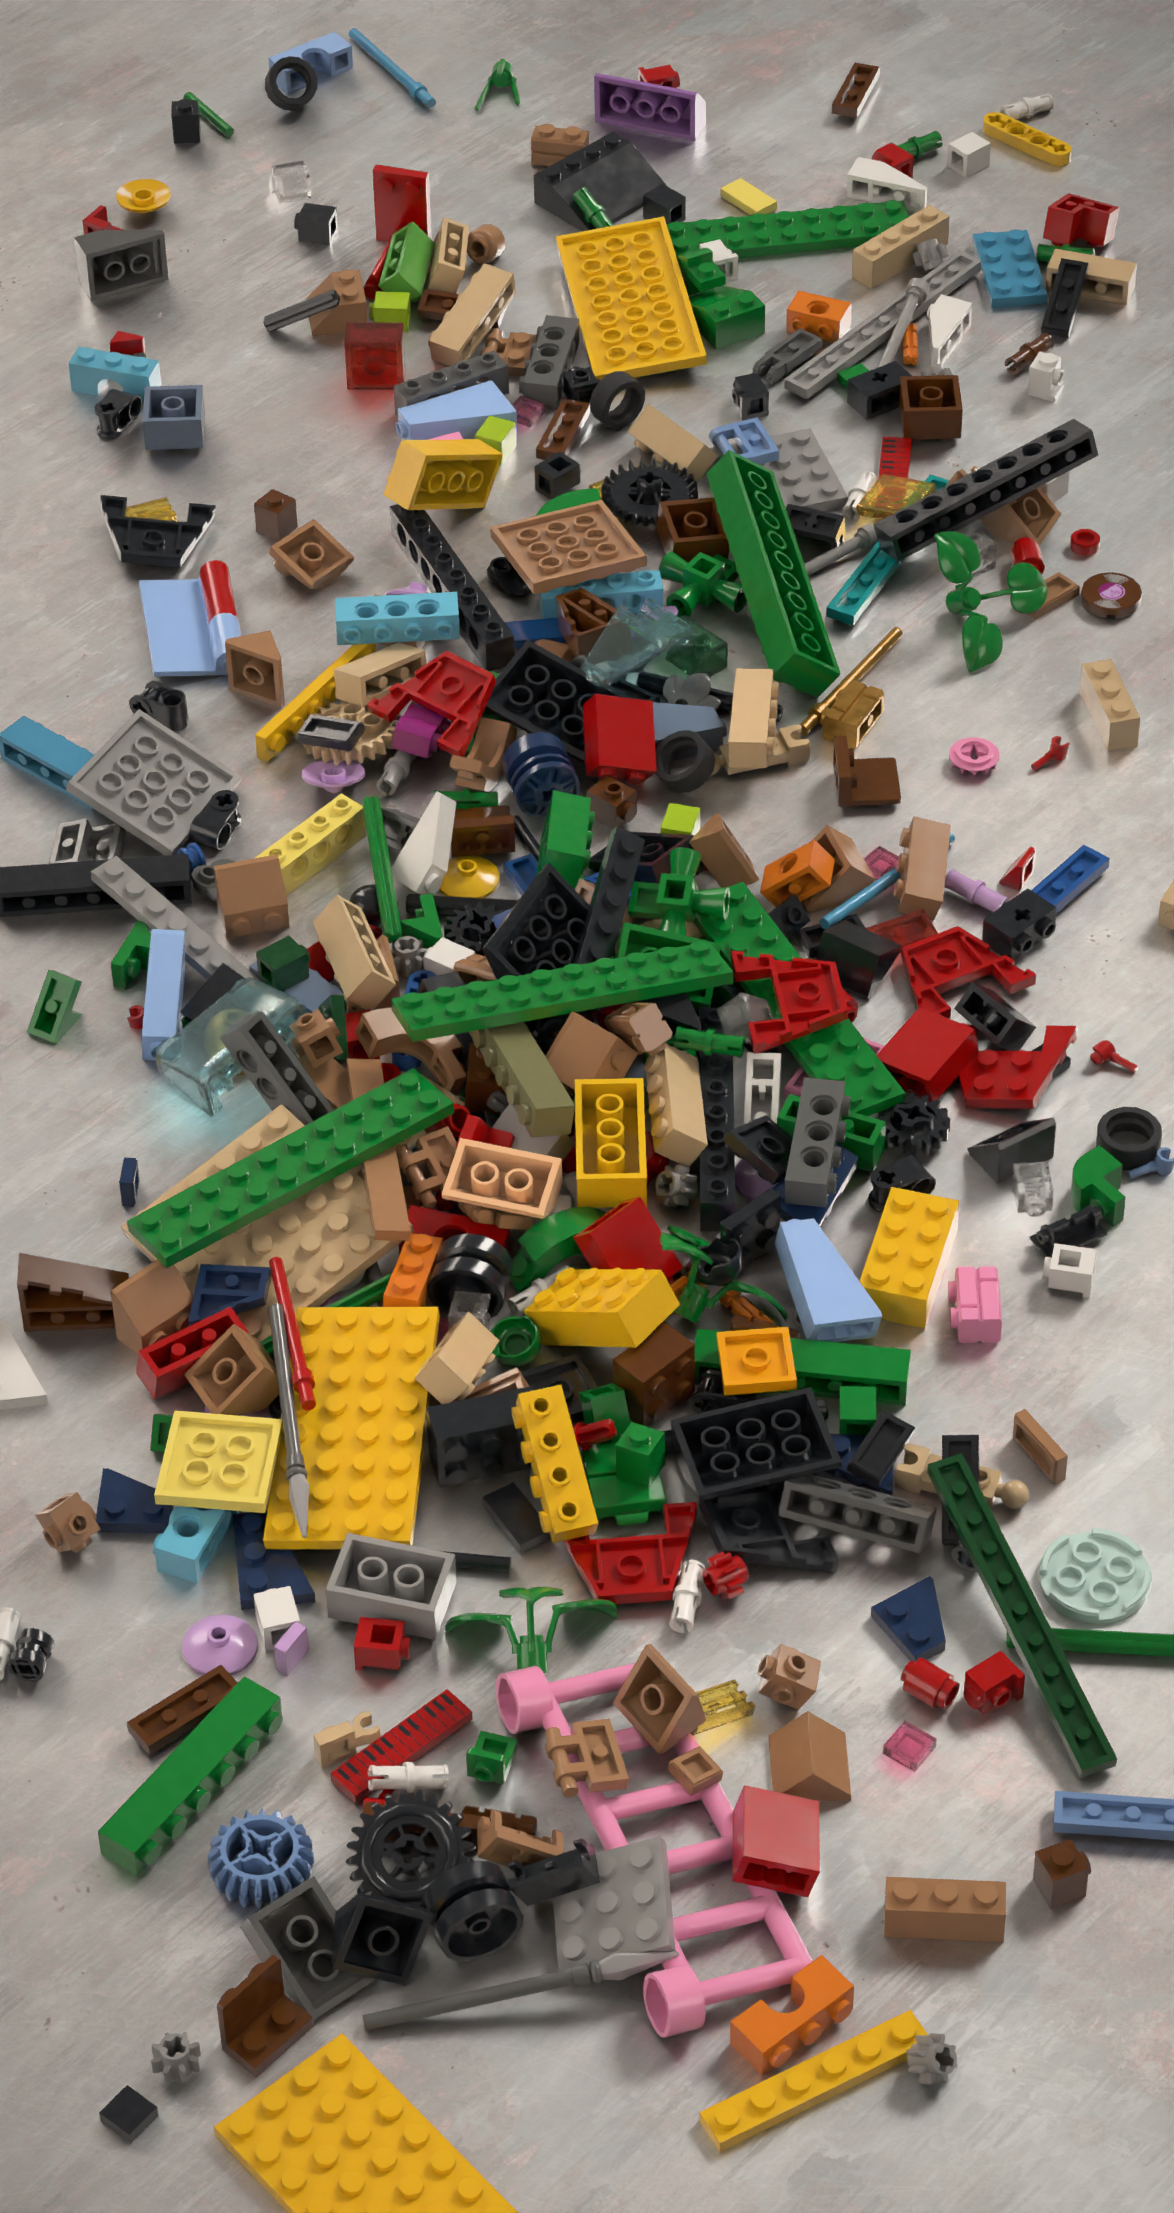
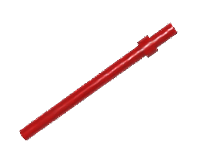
M273 1257L269 1260V1266L278 1304H281L283 1307L287 1344L294 1371L291 1379L294 1390L299 1393L302 1409L310 1411L316 1407L313 1393L315 1381L312 1371L307 1367L283 1260L280 1257Z

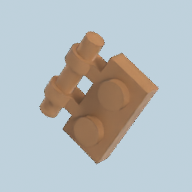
M494 328L487 335L485 340L486 348L481 351L480 355L495 351L508 364L509 376H525V363L527 359L531 360L532 343H537L536 335L525 332H511L507 339L502 338L503 333L500 329Z
M448 1126L418 1137L415 1143L419 1150L411 1154L406 1144L396 1148L399 1168L403 1174H407L413 1185L411 1190L415 1198L421 1200L425 1208H432L437 1205L433 1192L440 1190L442 1193L457 1150V1142ZM426 1164L433 1177L425 1179L419 1166Z
M458 1202L459 1209L476 1223L495 1224L498 1228L529 1230L533 1225L534 1217Z
M610 1719L573 1722L571 1735L562 1736L560 1729L557 1727H551L545 1731L547 1740L545 1750L548 1758L554 1762L553 1776L556 1785L561 1787L565 1797H573L578 1794L576 1784L578 1781H586L589 1793L627 1789L629 1777ZM577 1754L579 1762L570 1763L568 1755Z

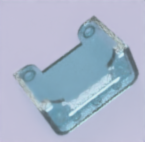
M651 598L645 600L637 616L629 612L627 607L621 605L612 616L580 669L587 673L585 678L599 687L602 684L611 685L630 679L690 644L697 631Z
M255 978L241 979L213 1005L172 1038L163 1041L156 1050L157 1069L206 1114L212 1117L223 1108V1103L219 1101L224 1089L229 1092L234 1088L232 1078L242 1071L219 1037L241 1017L262 1010L285 1043L288 1044V1039L295 1037L289 1025L296 1022L300 1016L306 1014L305 1007L294 997Z

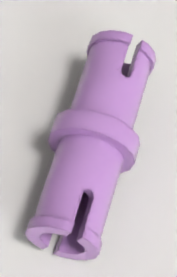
M951 869L945 877L944 888L965 897L966 902L971 905L978 904L994 912L1009 902L1008 897L987 888L985 882L979 879L974 881L960 874L955 869Z

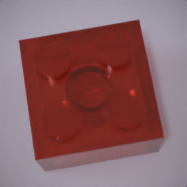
M346 322L344 347L347 390H394L395 385L405 382L404 323Z

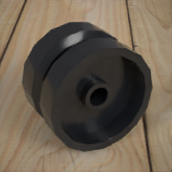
M476 1234L453 1235L443 1241L438 1249L434 1262L435 1268L431 1273L428 1283V1297L434 1307H438V1310L443 1314L456 1320H460L468 1311L479 1322L488 1321L497 1316L504 1305L507 1294L506 1288L510 1283L513 1271V1260L508 1251L496 1241Z
M472 1861L453 1867L436 1878L423 1895L422 1907L434 1913L431 1925L435 1929V1935L441 1949L448 1958L456 1961H473L492 1955L515 1939L523 1926L524 1916L514 1896L510 1893V1886L499 1865L489 1861Z

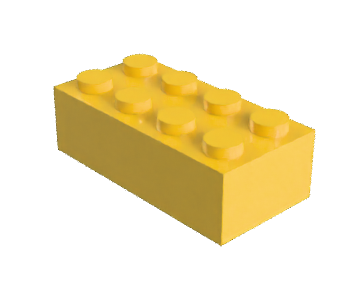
M479 439L401 440L383 495L407 510L485 508L503 454Z
M643 1078L574 1079L577 1207H615L622 1201L641 1197L647 1207Z
M891 1187L859 1281L880 1309L882 1314L881 1320L926 1328L958 1229L959 1200Z
M567 1268L556 1276V1281L551 1286L534 1297V1302L524 1312L539 1327L542 1345L637 1348L680 1303L662 1270H645L644 1268Z

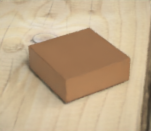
M701 1746L669 1761L668 1771L691 1796L718 1783L723 1777V1770Z

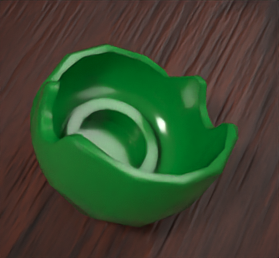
M529 1316L507 1317L499 1320L490 1330L499 1340L492 1353L496 1356L495 1359L502 1365L518 1368L530 1364L539 1355L542 1347L541 1332Z

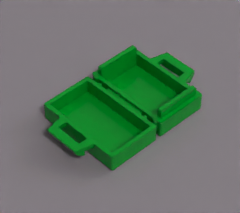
M619 1440L593 1444L590 1450L582 1451V1464L597 1520L613 1516L617 1525L623 1526L647 1523L649 1512H663V1504H667L661 1473L658 1474L650 1487L617 1477L615 1445Z

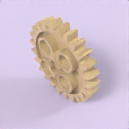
M341 700L339 705L331 702L329 703L330 708L320 707L319 714H313L363 722L365 732L351 751L303 744L307 754H313L315 760L322 757L323 763L333 759L334 765H338L341 761H346V764L350 765L353 760H357L361 764L366 757L375 760L376 753L385 755V748L394 749L392 748L394 731L401 718V714H398L390 723L370 713L367 705L360 706Z

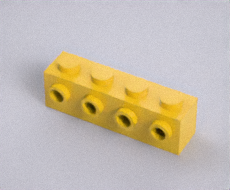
M556 1385L518 1394L516 1407H512V1417L515 1428H522L525 1441L521 1442V1451L525 1464L531 1463L534 1476L530 1477V1485L534 1498L540 1497L543 1511L539 1512V1519L543 1533H550L552 1543L595 1534L598 1520L562 1386Z

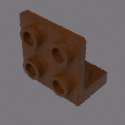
M834 736L833 770L838 806L900 804L901 792L896 759L893 757L854 759V749L848 748L847 737Z
M508 805L455 809L451 839L452 857L515 852L514 817L510 815Z
M274 1954L264 1963L260 1962L255 1965L249 1972L248 1977L237 1987L228 1989L221 1996L217 2004L222 2050L256 2078L314 2026L313 2017L284 1994L281 1959Z

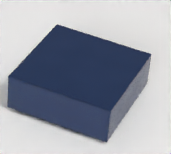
M124 1157L119 1181L122 1206H134L137 1201L140 1177L138 1160L136 1158Z

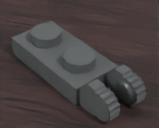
M799 328L767 351L759 361L755 362L752 372H757L759 377L766 375V381L774 385L782 380L785 373H788L823 348V339Z

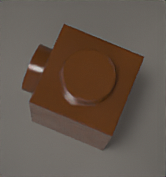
M271 489L254 503L256 532L278 542L298 527L296 499Z
M605 776L587 791V797L591 798L590 811L595 812L594 819L612 829L617 825L622 827L627 822L632 821L637 815L636 790L610 776Z
M1071 1839L1035 1851L1033 1880L1050 1909L1086 1897L1088 1875L1091 1874L1090 1862L1083 1851L1079 1852Z

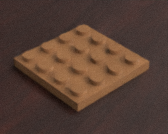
M602 500L490 527L491 538L533 594L547 593L552 589L575 586L580 582L592 579H604L608 575L632 572L636 568L647 566L646 554Z

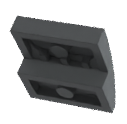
M87 818L60 823L57 826L49 864L110 860L115 856L120 858L126 830L116 823L91 827Z

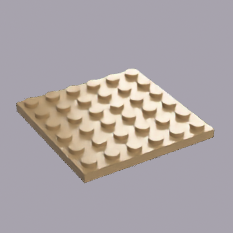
M282 1104L135 1216L305 1125ZM350 1169L174 1265L194 1297L201 1264L270 1267L269 1260L273 1257H280L283 1260L296 1315L297 1307H319L402 1241L374 1240L364 1180L353 1169ZM127 1222L121 1226L123 1234L152 1262L157 1260L128 1231ZM409 1222L410 1233H414L413 1226ZM272 1277L266 1305L237 1315L249 1334L259 1341L272 1336L269 1306L278 1304Z

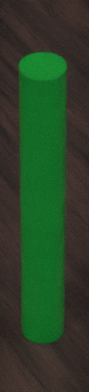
M186 92L183 99L198 100L199 113L226 137H231L234 134V129L193 93Z

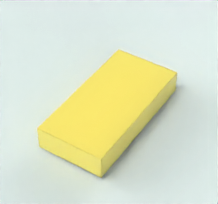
M742 178L720 188V196L750 216L753 214H769L777 210V201Z

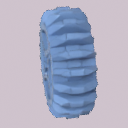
M263 1808L260 1810L259 1815L252 1816L246 1810L244 1819L240 1820L232 1816L230 1826L220 1825L218 1836L212 1837L211 1849L207 1855L208 1865H210L209 1874L212 1881L215 1882L219 1893L226 1892L229 1902L239 1898L243 1908L250 1902H255L259 1910L264 1902L272 1903L304 1883V1881L310 1879L312 1874L311 1868L314 1864L312 1840L306 1835L303 1824L296 1825L292 1815L282 1819V1814H280L279 1810H276L272 1815H267ZM237 1854L238 1858L232 1861L234 1856ZM291 1855L286 1864L279 1868L284 1863V1859Z

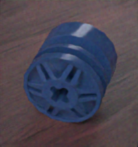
M543 732L526 734L515 740L506 749L502 758V770L507 782L511 786L516 803L522 812L532 817H546L553 790L578 795L580 791L579 778L575 773L564 745L558 737L551 733Z

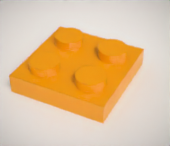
M788 1327L717 1332V1348L724 1395L797 1390V1378Z

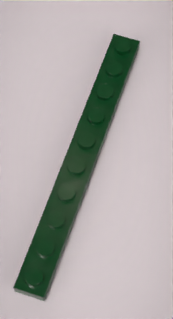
M960 1453L928 1464L927 1473L1080 1778L1115 1767L1117 1757L963 1454Z

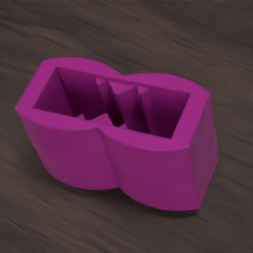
M412 702L408 706L405 715L399 719L395 727L392 748L429 758L433 752L437 753L440 748L437 740L452 724V721L416 702Z

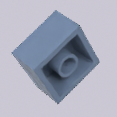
M203 385L146 386L143 408L145 450H191L203 448L205 427Z

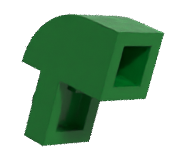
M702 248L677 257L688 296L726 285V275L713 262V251L711 249Z
M1100 1145L1082 1155L1075 1162L1072 1172L1070 1198L1077 1212L1083 1210L1087 1205L1092 1207L1098 1206L1102 1212V1218L1114 1227L1124 1219L1126 1197L1118 1191L1121 1186L1123 1164Z

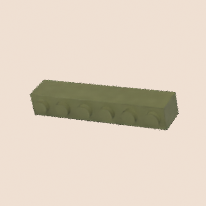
M520 1022L470 1031L469 1033L473 1038L475 1047L479 1048L486 1066L491 1068L498 1086H501L504 1090L508 1103L514 1107L520 1123L526 1127L531 1138L571 1134L575 1104L526 1024Z

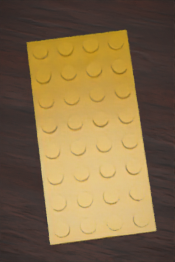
M664 216L555 236L577 319H579L580 332L590 368L597 379L601 381L606 375L614 371H624L633 378L707 364L705 349Z
M297 1307L296 1320L307 1367L312 1371L315 1381L313 1393L316 1401L314 1409L310 1411L302 1409L299 1393L293 1387L301 1454L304 1457L308 1473L306 1480L309 1483L307 1537H302L288 1497L289 1482L286 1479L287 1453L283 1429L271 1484L263 1538L266 1549H341L347 1533L413 1545L427 1427V1407H429L430 1392L415 1379V1376L436 1348L440 1317L438 1307ZM289 1358V1360H290V1368H291V1375H292V1373H293L294 1371H293V1367H292L291 1358Z
M343 2033L214 2126L215 2136L287 2213H519Z

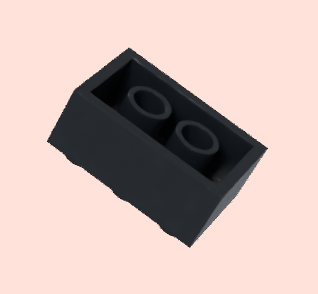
M533 1386L427 1407L429 1456L439 1487L458 1485L467 1481L531 1469V1463L525 1464L522 1456L521 1442L525 1441L522 1428H515L512 1407H516L518 1394L534 1391Z

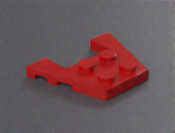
M446 650L416 670L413 678L404 684L396 683L389 688V694L380 700H377L375 697L367 703L370 713L390 723L411 700L453 721L439 737L437 743L440 749L452 755L463 757L494 689L496 679L493 673Z
M959 926L904 946L901 950V959L917 1009L921 1007L931 1012L940 1013L946 1018H951V1007L939 994L973 982L981 977L993 974L1009 994L1036 984V974L1028 968L1023 971L1016 967L1015 960L1007 955L1000 957L990 951V945Z
M731 951V964L736 982L771 978L781 1019L748 1022V1033L754 1054L848 1019V1008L835 962L793 957L792 962L774 960L773 955L760 953L759 958L744 956V951Z
M969 1025L971 1028L975 1029L976 1040H977V1039H978V1030H977V1028H976L975 1026H973V1025ZM1046 1025L1042 1051H979L958 1075L967 1108L1034 1109L1051 1082L1054 1069L1058 1064H1062L1067 1056L1066 1050L1070 1043H1075L1078 1036L1076 1026Z
M697 1502L663 1504L666 1534L592 1540L587 1535L563 1541L593 1598L608 1600L615 1604L672 1600L673 1590L678 1582L681 1566L697 1517Z

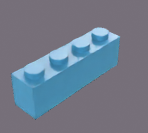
M22 716L0 733L1 759L88 808L94 809L66 790L68 782L94 754L26 716Z

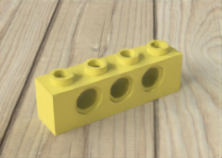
M341 793L255 858L278 855L287 896L367 836L363 807Z

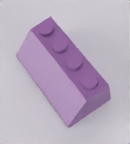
M599 73L594 75L595 122L696 141L706 125V101L697 92Z

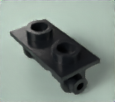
M796 894L791 895L768 913L787 939L794 935L796 930L803 928L811 921Z
M1087 1205L1083 1210L1072 1214L1068 1220L1063 1218L1052 1224L1042 1225L1040 1231L1030 1236V1240L1044 1256L1052 1257L1054 1243L1081 1247L1106 1236L1107 1232L1098 1223L1099 1219L1102 1218L1100 1208Z

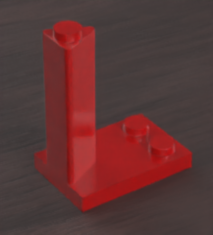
M378 164L372 170L376 240L386 241L387 244L363 286L365 296L369 299H375L376 291L384 292L379 287V282L392 235L413 221L432 240L429 172Z

